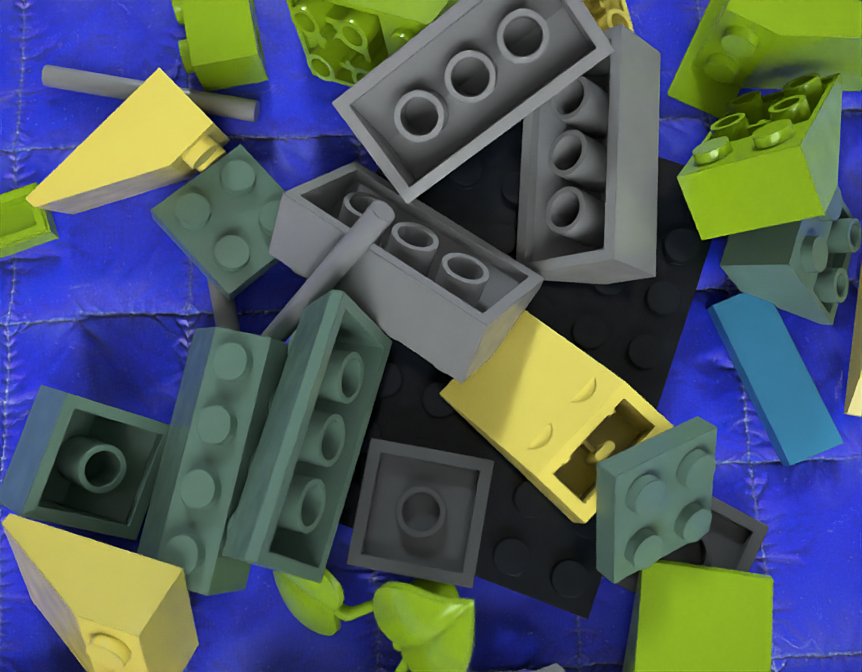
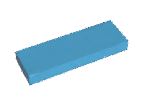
M743 292L716 303L707 309L783 467L791 466L844 443L774 303Z

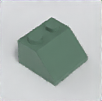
M40 385L0 487V504L22 517L136 541L151 500L170 425Z

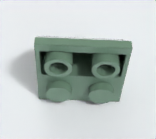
M837 186L825 215L729 235L720 267L742 293L745 292L772 302L776 308L813 322L833 325L838 304L844 302L848 294L849 281L847 270L852 253L857 252L861 245V224L857 218H853L842 200L840 188Z

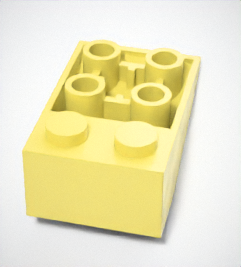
M524 310L496 352L486 363L462 384L453 379L439 393L443 399L573 523L586 524L596 513V463L674 427L623 379L526 310Z

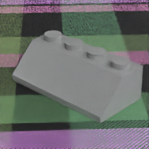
M460 0L334 100L332 104L405 203L408 204L614 52L615 49L582 0Z
M623 24L603 31L615 49L614 52L523 118L516 261L544 277L546 281L611 284L656 277L661 53Z
M356 161L283 192L268 253L290 267L296 274L306 279L312 275L373 201H384L393 209L395 214L394 220L332 290L344 291L389 337L398 340L432 363L438 370L450 375L461 384L493 356L545 279L415 198L406 204L390 182Z

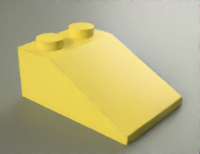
M158 68L25 199L35 208L72 215L190 179L198 171L202 173L224 157L227 152L223 147L230 139Z
M11 513L1 522L31 600L86 672L184 671L199 642L183 568Z

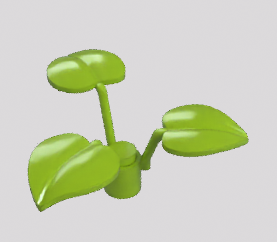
M326 568L321 583L273 571L277 588L289 611L310 630L321 635L332 636L340 630V619L351 621L374 611L375 619L381 631L393 642L394 649L401 651L403 658L395 672H409V670L411 672H467L474 644V600L459 598L455 585L414 578L409 584L387 582L376 590L372 599L355 606H349L343 603L344 593L340 583Z

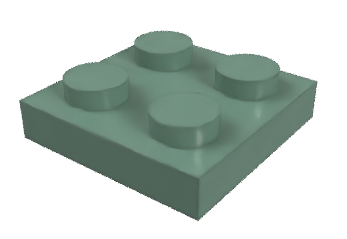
M241 144L151 209L153 220L228 301H231L279 262L278 259L268 252L281 196L285 191Z
M699 416L596 463V569L613 584L639 570L649 568L660 558L688 543L698 541L704 534L710 531L713 478L716 468L717 427Z

